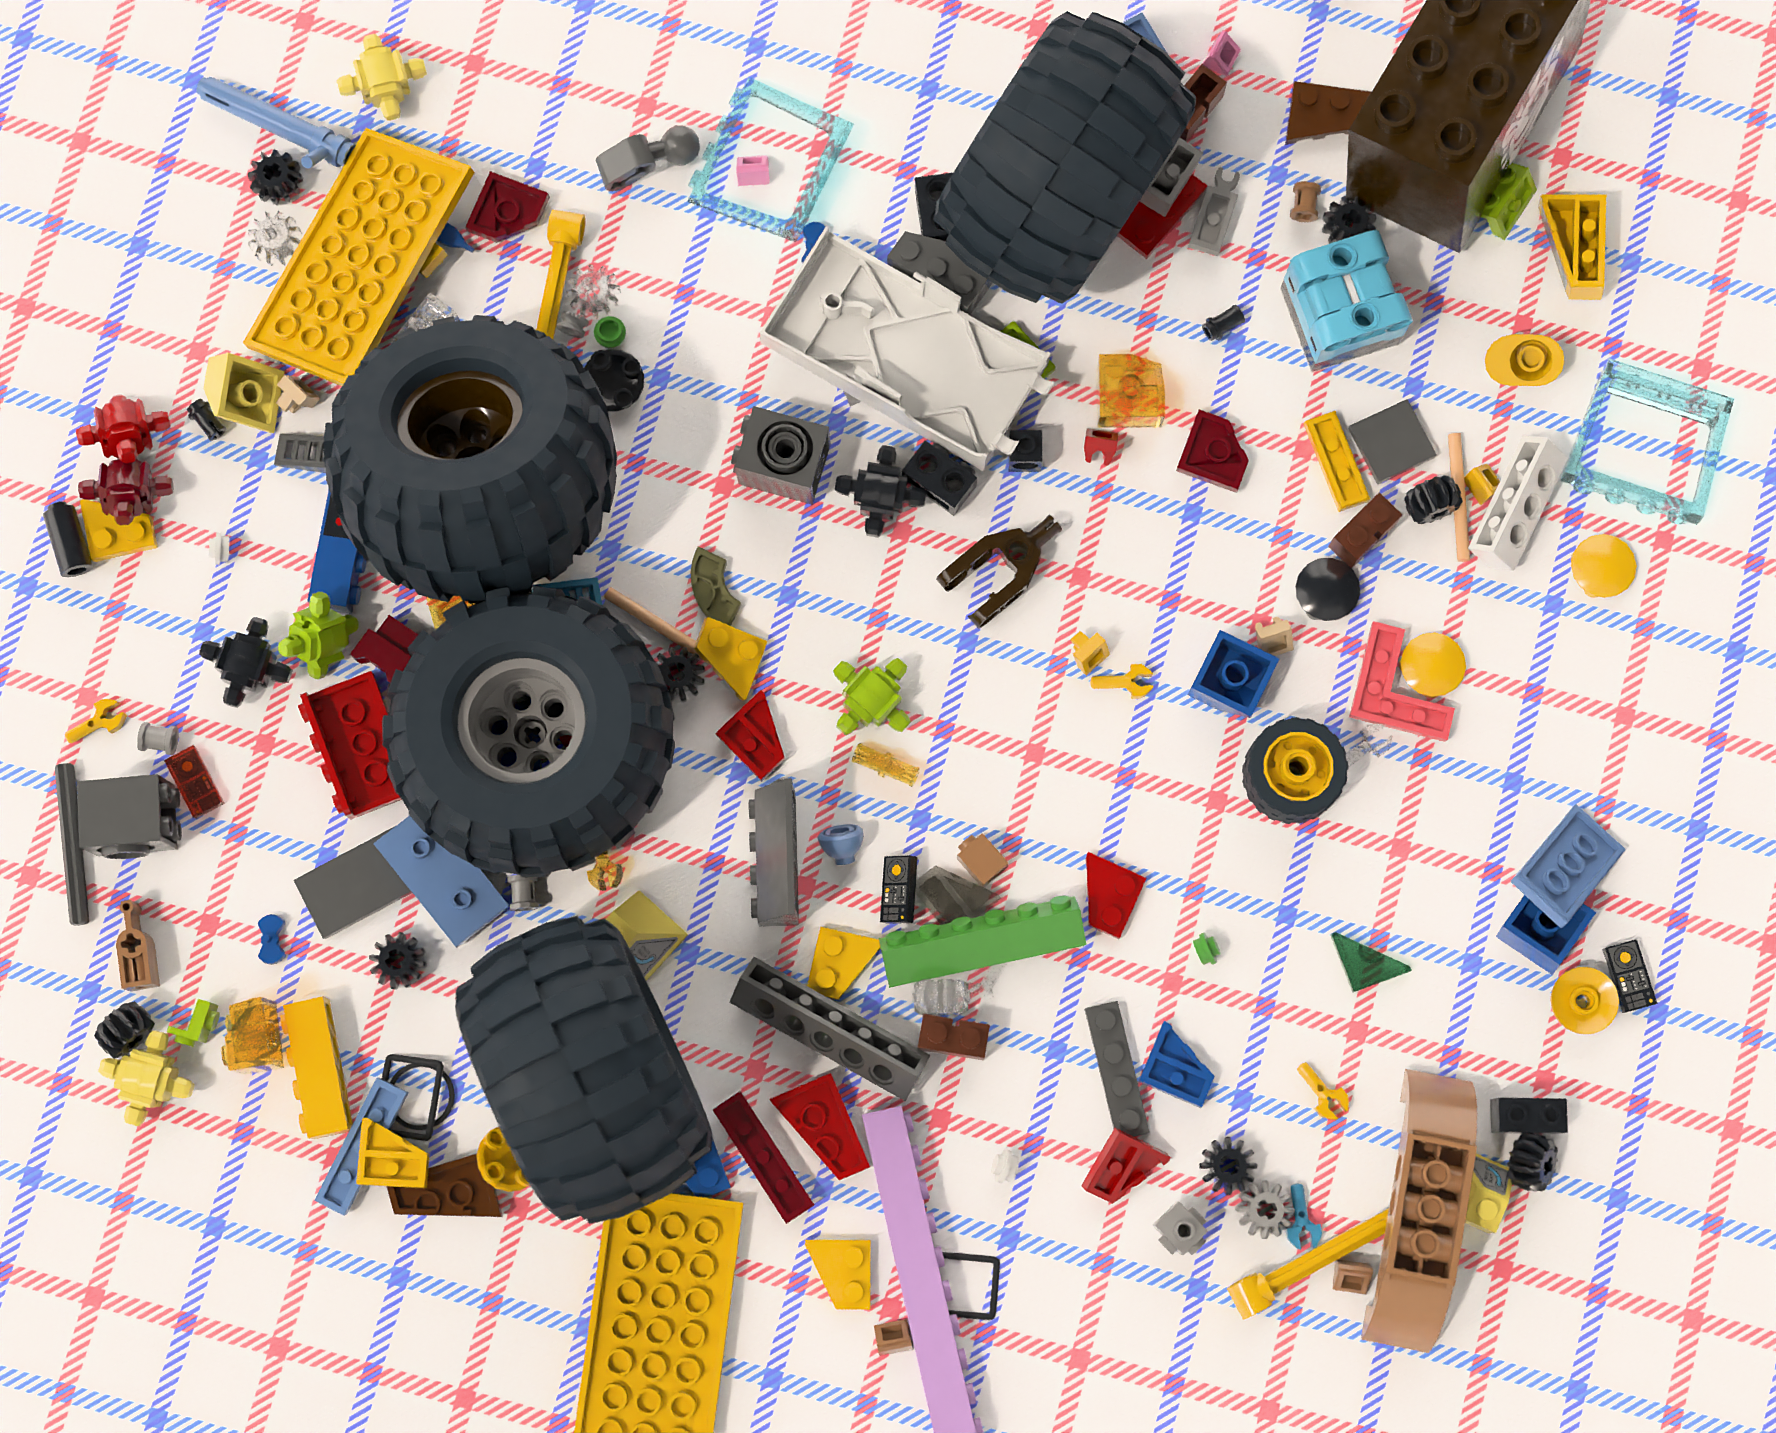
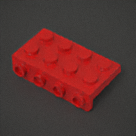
M368 671L310 695L307 692L300 694L302 703L298 705L304 722H310L314 733L310 734L309 738L315 752H321L325 764L320 766L326 782H332L336 794L332 795V800L339 814L344 813L347 818L352 820L402 800L395 793L387 771L389 757L387 749L382 745L383 715H389L374 673Z

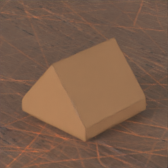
M1336 1260L1333 1290L1367 1294L1373 1275V1268L1369 1263Z
M907 1319L874 1325L879 1356L913 1350Z

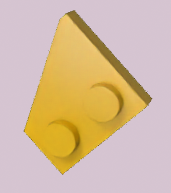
M362 1118L356 1184L427 1188L430 1154L373 1120Z
M805 1240V1246L835 1309L870 1310L871 1240Z

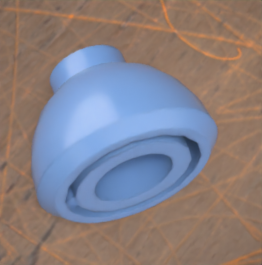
M844 824L821 831L817 838L822 850L828 856L835 859L836 865H847L855 862L854 855L861 848L864 833L863 828L858 825Z

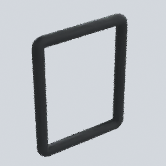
M389 1054L385 1058L382 1079L386 1081L389 1079L391 1061L437 1067L426 1134L390 1129V1131L402 1138L428 1141L433 1135L444 1065L439 1060Z
M942 1252L944 1259L993 1263L990 1312L979 1313L949 1310V1315L956 1314L957 1318L993 1320L997 1310L1000 1260L994 1256Z

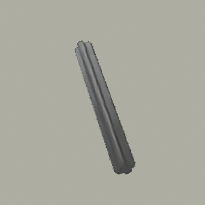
M61 763L55 765L54 769L68 915L71 925L81 926L88 924L90 920L83 849L79 848L75 767L71 763Z

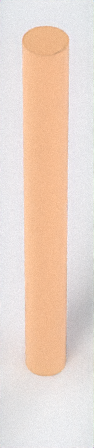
M1460 433L1448 434L1451 478H1453L1455 484H1458L1463 500L1459 509L1453 511L1457 561L1467 562L1470 561V550L1468 549L1469 534L1462 442Z
M610 587L604 595L605 599L682 648L686 647L690 653L698 654L694 649L696 640L614 588ZM699 655V658H700L701 660H703V661L706 662L707 664L711 665L708 661L704 660V659Z

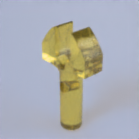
M607 850L595 857L596 864L593 870L587 871L590 884L601 891H606L605 872L608 874L610 888H617L623 877L622 864L611 862Z

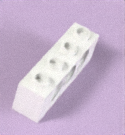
M1522 435L1468 547L1472 553L1490 568L1508 571L1515 570L1568 460V457L1548 438Z

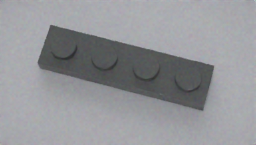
M1118 1001L1085 1008L1084 1011L1113 1129L1117 1128L1133 1137L1149 1134V1127Z

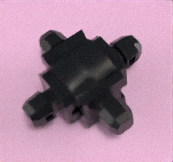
M882 445L876 459L879 463L868 462L867 471L859 469L857 480L853 479V476L840 475L836 478L835 491L845 496L854 494V505L860 506V514L862 516L869 517L865 519V533L870 537L879 538L883 533L885 521H882V519L893 521L894 512L902 513L904 503H908L909 507L915 508L925 506L927 492L913 486L911 489H907L908 478L901 477V467L892 466L896 465L897 457L896 449L892 446Z
M253 617L246 628L248 635L236 632L234 639L225 636L222 646L217 642L204 641L200 647L199 655L203 659L215 663L214 668L221 674L220 679L230 685L229 688L225 687L223 703L225 705L238 708L242 705L246 696L243 693L244 690L256 692L258 685L267 688L270 677L272 682L281 684L289 683L293 670L281 662L277 661L275 664L277 656L270 650L271 645L267 641L262 640L263 637L266 638L269 628L268 621L265 619Z

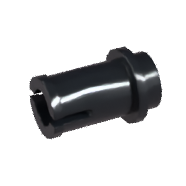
M1233 305L1214 318H1206V323L1202 324V329L1210 341L1215 339L1219 341L1223 338V334L1239 324H1243L1245 317L1241 309L1237 305Z
M202 398L198 399L188 406V417L190 420L197 422L210 441H214L217 439L215 434L221 437L227 428L214 416L209 402H205Z

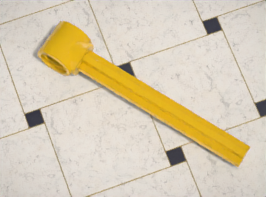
M555 209L551 211L548 221L547 239L553 249L536 330L545 333L546 336L553 340L571 251H575L577 246H581L586 224L584 214Z
M1389 1208L1265 1276L1262 1273H1253L1227 1287L1226 1289L1242 1319H1247L1271 1306L1275 1300L1274 1294L1384 1235Z

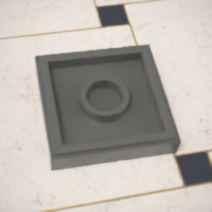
M1408 399L1348 427L1377 485L1426 463L1437 456Z

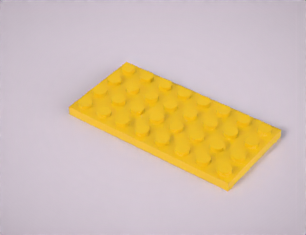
M365 128L244 339L243 344L248 349L343 386L348 376L355 375V370L361 366V360L373 349L377 348L473 177L475 172L472 167Z
M671 1193L626 1216L603 1221L574 1433H714L742 1223L743 1202Z

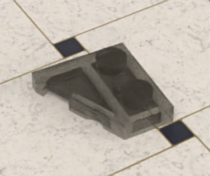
M937 865L916 880L915 895L939 925L951 923L952 920L958 917H979L1001 900L997 893Z

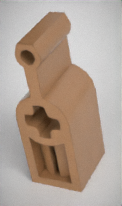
M132 900L121 901L120 910L124 913L126 930H123L118 935L116 940L121 989L132 992L160 987L154 940L149 934L141 931L139 916L142 908L139 903ZM136 939L141 941V945L136 946L135 951L131 950L130 945L135 944Z

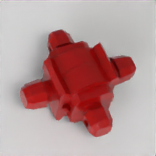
M119 394L112 396L109 403H105L102 409L95 407L94 417L96 425L91 426L89 424L76 429V436L79 445L91 446L100 442L106 458L109 459L112 455L119 458L123 463L134 462L138 454H141L145 448L152 449V431L156 433L165 431L171 425L168 412L156 411L146 415L142 400L138 398L135 402Z

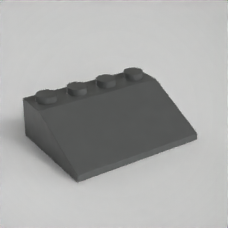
M785 778L754 790L755 799H749L748 801L749 819H755V832H749L750 852H756V865H750V884L757 885V898H751V918H757L759 927L799 925L796 793L792 778Z

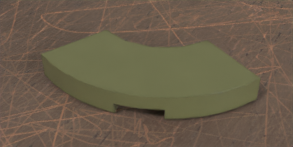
M697 546L691 564V585L696 602L706 617L731 626L742 604L730 594L725 585L724 573L727 560Z

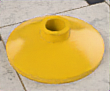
M1577 967L1566 971L1556 980L1551 991L1550 1001L1554 1016L1563 1027L1577 1034L1588 1035L1604 1030L1612 1023L1618 1012L1619 997L1615 985L1607 975L1594 968ZM1579 995L1584 996L1587 1000L1585 1008L1579 1007L1576 1003Z

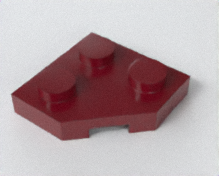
M490 171L467 221L466 231L497 243L536 227L550 199L549 193Z
M1198 409L1176 471L1237 493L1249 459L1234 434L1235 431L1230 420Z

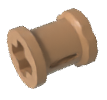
M1307 181L1294 184L1295 201L1294 208L1290 210L1291 219L1305 223L1314 222L1318 219L1319 212L1316 210L1317 196L1320 195L1322 188L1319 184Z

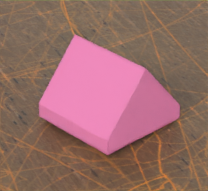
M1221 31L1212 44L1203 65L1223 76H1228L1241 49L1226 31Z
M767 155L737 158L738 186L770 184Z

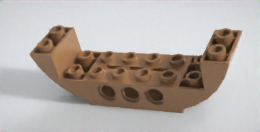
M1405 1069L1399 1101L1406 1103L1374 1303L1373 1306L1366 1305L1361 1340L1430 1353L1441 1332L1453 1287L1456 1283L1477 1151V1098L1475 1087L1471 1081Z

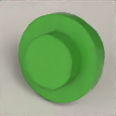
M607 316L596 323L594 336L602 347L615 348L625 340L626 328L619 318Z
M1205 932L1199 934L1200 938L1193 940V944L1203 965L1218 963L1216 956L1220 955L1221 951L1214 936L1208 938Z

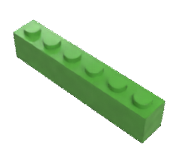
M1065 895L1056 896L1049 902L1039 904L1032 902L1024 903L1012 910H991L985 913L984 916L974 918L958 917L947 924H926L918 930L910 932L893 931L885 937L879 938L889 988L1087 945L1078 902L1075 896L1069 897Z

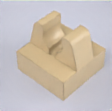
M284 375L277 384L283 390V393L276 404L285 412L290 410L292 413H295L301 406L313 408L321 399L299 377Z
M1273 617L1272 625L1263 627L1261 622L1255 624L1259 649L1273 656L1294 650L1292 628L1288 620L1282 621L1279 617Z

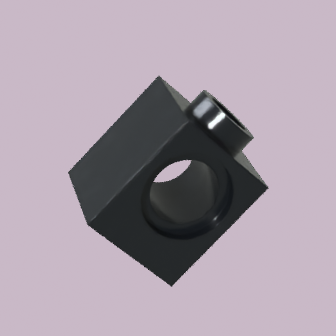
M1010 430L1009 439L1019 441L1013 453L1008 455V472H1041L1042 430Z

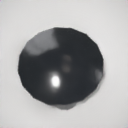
M607 349L605 351H595L584 367L585 371H589L607 405L608 412H618L629 408L639 399L644 389L645 376L640 362L633 355L623 350Z
M1318 558L1308 563L1298 574L1295 584L1296 598L1307 616L1313 620L1334 621L1349 615L1356 607L1361 593L1359 579L1354 570L1345 562L1334 558Z

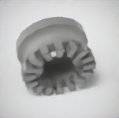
M562 312L561 318L563 321L557 324V329L569 336L583 338L585 335L583 328L588 326L589 321L585 317H580L581 315L579 314L575 317L576 313Z

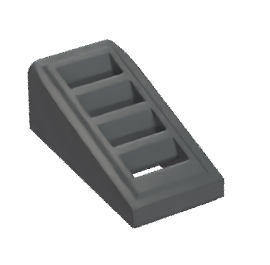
M280 433L274 465L326 473L324 461H321L324 449V436ZM287 443L293 444L290 459L284 458ZM300 445H305L303 459L299 460L297 459ZM312 446L317 447L314 461L309 460Z

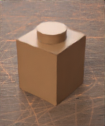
M983 833L977 838L973 834L970 835L957 847L961 851L957 854V860L982 889L1008 867V861Z

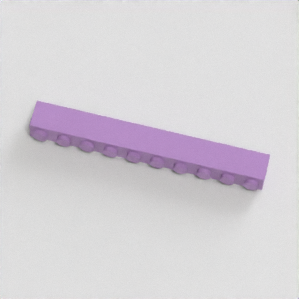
M902 1106L863 1114V1123L933 1432L984 1433L980 1417L973 1419L970 1405L977 1403L972 1383L965 1384L962 1370L969 1369L965 1350L964 1348L957 1350L954 1337L960 1335L961 1332L957 1315H949L947 1301H952L953 1297L949 1280H941L939 1267H944L945 1262L941 1246L934 1247L931 1234L936 1233L937 1228L933 1212L926 1213L923 1200L930 1199L925 1178L919 1180L916 1166L922 1165L918 1145L911 1146L908 1133L914 1132L910 1111L903 1113Z

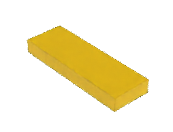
M1336 411L1306 420L1304 427L1338 512L1369 502L1370 496Z

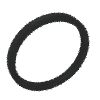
M408 1064L394 1074L390 1083L395 1085L399 1077L410 1069L426 1067L436 1071L437 1067ZM444 1070L442 1077L448 1086L449 1100L443 1114L435 1120L434 1127L447 1118L454 1104V1087L450 1077ZM399 1115L395 1119L400 1125L412 1130L427 1129V1124L413 1125L401 1119Z

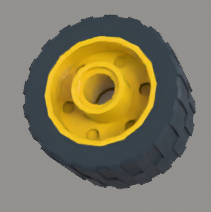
M1291 717V719L1276 721L1272 726L1269 725L1255 739L1247 751L1245 762L1242 765V783L1249 801L1256 806L1260 813L1265 814L1269 819L1281 821L1285 824L1305 823L1307 820L1319 817L1339 798L1348 779L1347 770L1349 765L1346 759L1347 753L1344 746L1342 747L1339 742L1340 739L1327 726L1309 718ZM1289 766L1296 767L1300 771L1301 776L1292 774Z

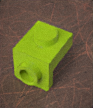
M198 999L188 1030L185 1031L168 1026L167 1033L176 1035L174 1042L194 1047L196 1041L206 1044L210 1031H214L219 1022L220 1013L217 1012L219 1005Z

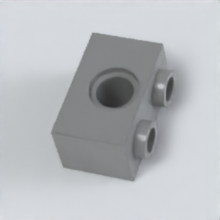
M1179 138L1140 199V202L1165 217L1198 166L1204 152Z

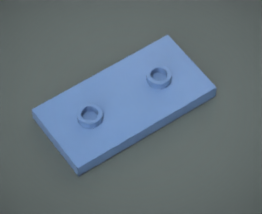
M1575 804L1510 882L1562 928L1569 922L1626 849Z
M410 815L373 843L456 948L510 907L480 868L474 867L471 863L449 853L429 837Z

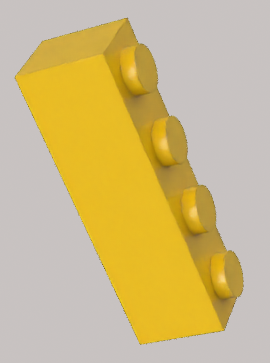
M322 996L283 1005L284 1014L280 1015V1022L283 1033L289 1036L291 1046L286 1048L289 1066L294 1067L297 1080L292 1082L295 1099L301 1101L303 1113L299 1114L301 1132L303 1134L307 1133V1138L314 1140L349 1132L353 1121L330 999Z

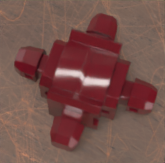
M119 458L112 460L109 465L101 463L98 481L90 479L78 483L79 497L87 500H97L99 498L103 513L106 515L110 513V515L114 516L118 525H129L134 520V517L140 516L144 510L151 513L154 495H157V497L169 496L174 492L172 478L166 476L152 478L150 464L146 460L142 462L138 458L130 463H123Z

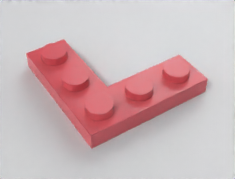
M1373 621L1349 717L1446 742L1449 737L1455 708L1391 692L1405 629Z

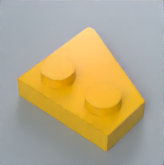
M86 499L80 500L90 558L93 562L158 548L153 519L149 514L142 513L140 516H135L129 525H118L114 516L110 515V513L108 515L103 513L101 503Z
M706 617L694 649L704 660L711 664L713 671L720 679H724L735 691L737 698L744 701L747 699L768 641Z
M820 927L807 986L827 998L839 1000L877 951L881 949L879 939Z

